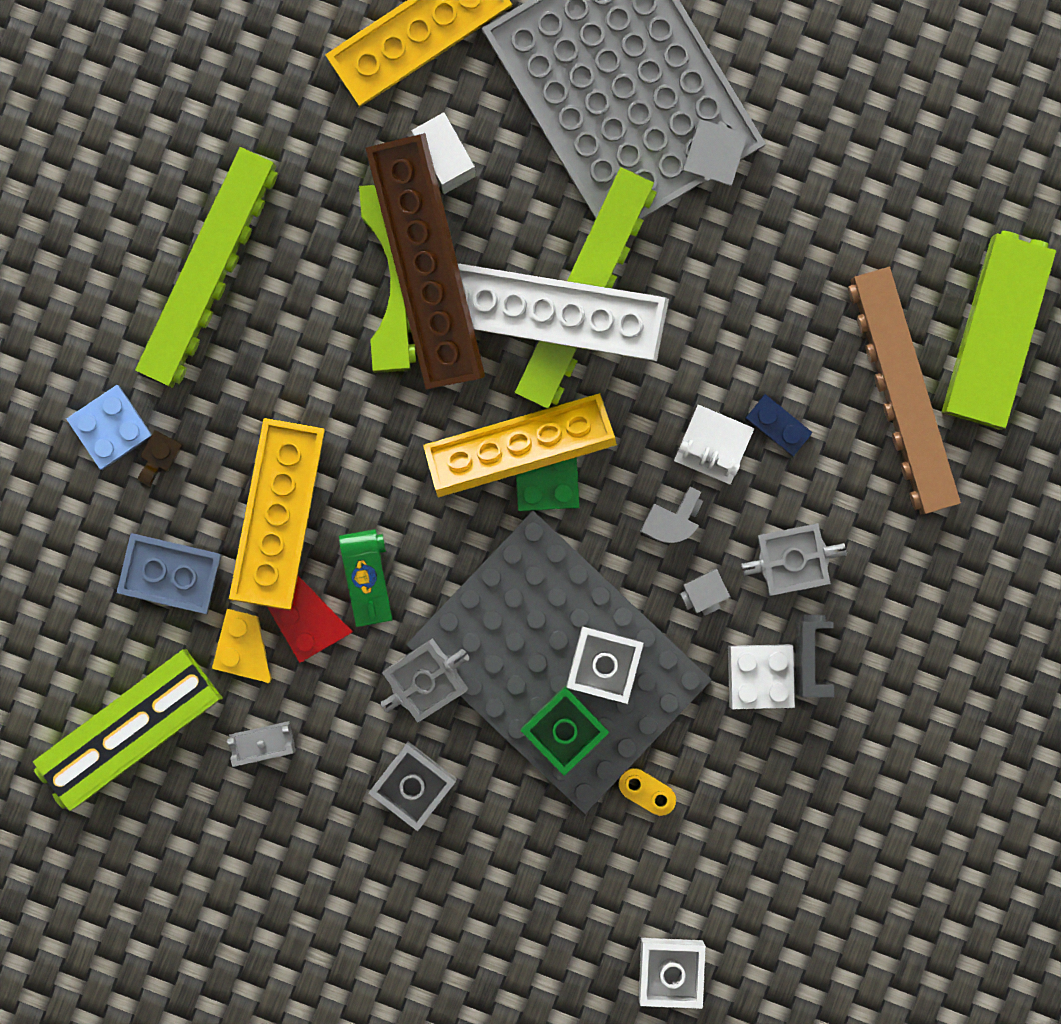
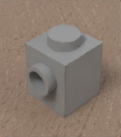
M713 569L681 585L684 592L680 593V596L687 610L693 608L695 613L702 611L704 616L720 609L719 602L730 597L717 569Z

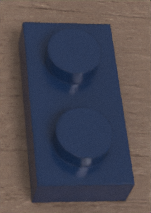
M766 394L763 395L745 417L747 421L792 457L813 433Z

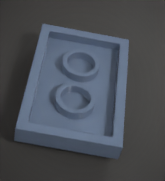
M131 533L116 593L208 614L222 554Z

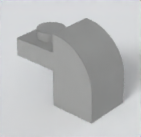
M689 487L676 514L653 504L640 533L663 543H676L689 538L699 526L688 519L690 515L696 517L703 503V500L699 499L701 492Z

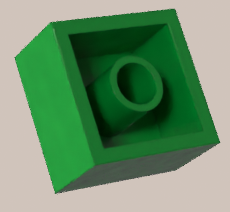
M566 686L521 728V732L563 776L609 733L608 729Z

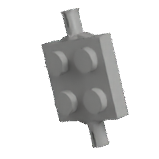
M817 523L757 535L760 549L759 560L741 563L742 569L754 567V569L742 571L743 576L762 573L767 583L769 596L831 584L828 573L829 559L847 556L846 550L834 552L835 550L845 549L844 543L826 547L821 538L819 524Z
M432 638L382 672L391 685L393 695L381 701V707L383 708L388 705L384 709L388 713L401 704L410 711L417 723L468 690L456 669L469 661L468 654L463 656L466 651L461 649L448 658Z

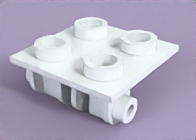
M697 405L674 461L731 485L740 467V461L754 428Z

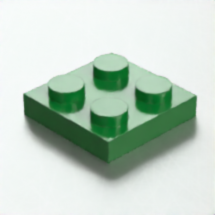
M577 457L516 475L518 511L580 508Z

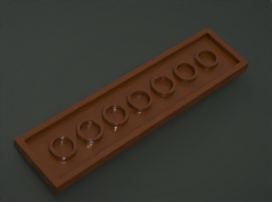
M426 133L366 147L425 388L431 389L485 377Z

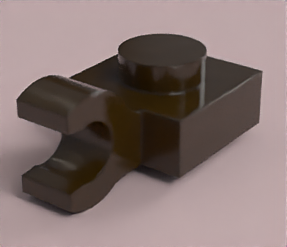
M154 430L140 456L148 462L140 472L137 480L151 487L160 468L167 472L170 471L183 445Z

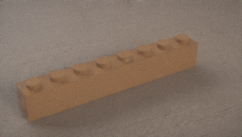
M890 266L855 276L850 280L851 286H848V292L851 302L853 304L857 303L860 315H857V323L861 333L866 332L869 344L865 345L866 353L870 363L875 362L878 374L874 375L878 391H883L887 403L883 404L885 416L888 422L893 421L896 432L892 433V439L896 450L902 451L905 462L901 463V469L905 480L911 481L913 492H910V499L915 510L919 509L921 515L960 504V498Z

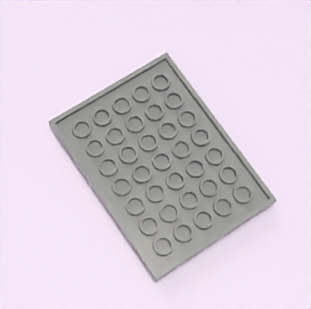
M528 0L482 28L483 34L595 220L620 167L654 182L652 190L656 191L657 194L649 209L643 207L639 216L640 219H644L706 182L704 177L683 171L699 119L718 125L725 123L727 128L748 134L740 161L766 145L680 0Z

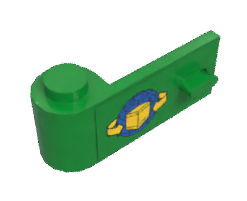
M376 529L339 535L340 549L356 627L393 621L381 563V553L386 552L383 534L377 535Z

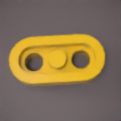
M629 768L619 778L618 784L621 793L649 812L663 816L669 814L674 809L676 796L673 790L641 769ZM631 779H638L640 781L638 789L632 790L629 788L628 784ZM658 795H664L667 799L666 803L662 806H658L655 803V798Z

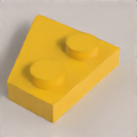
M227 609L212 669L266 683L271 682V673H269L258 616Z

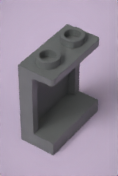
M803 615V621H796V695L801 697H834L833 684L815 682V630L817 628H834V622L826 621V615Z

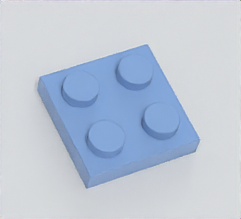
M119 385L114 386L66 418L100 470L105 469L152 436Z

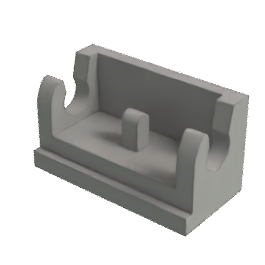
M290 721L229 734L230 738L227 739L228 746H230L232 752L230 758L232 767L293 754L296 751Z

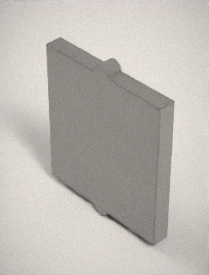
M699 119L683 171L704 177L706 182L713 180L732 186L748 134L727 128L725 123L718 125Z

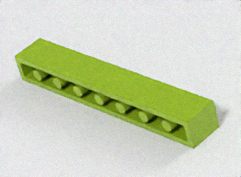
M239 147L135 371L171 388L174 387L175 383L180 384L187 370L184 363L188 355L193 356L198 348L200 339L197 336L201 327L206 328L212 318L213 312L210 311L214 300L219 301L226 287L223 280L227 272L232 273L237 265L239 256L236 253L240 244L245 245L251 235L252 228L249 225L253 216L258 217L265 204V200L262 197L266 189L271 190L276 182L278 173L275 172L276 165L274 162Z
M620 167L570 273L568 282L612 289L617 279V276L612 273L617 263L624 264L631 249L626 246L630 235L637 236L644 221L639 218L643 207L650 208L657 194L656 191L652 190L654 182ZM539 341L515 393L546 408H549L551 403L557 405L565 389L560 387V384L565 375L571 377L578 360L573 359L577 347Z

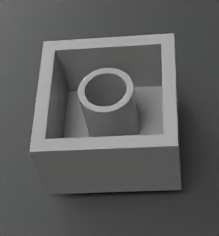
M408 741L368 794L418 831L457 779Z

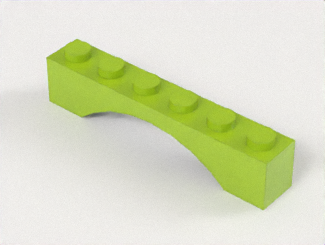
M375 185L359 186L361 217L383 246L391 276L387 310L378 330L370 340L373 372L411 370V363H416L415 344L409 345L408 332H411L376 188Z

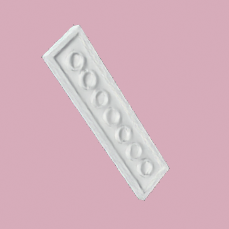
M458 264L474 330L657 361L669 299L665 297Z

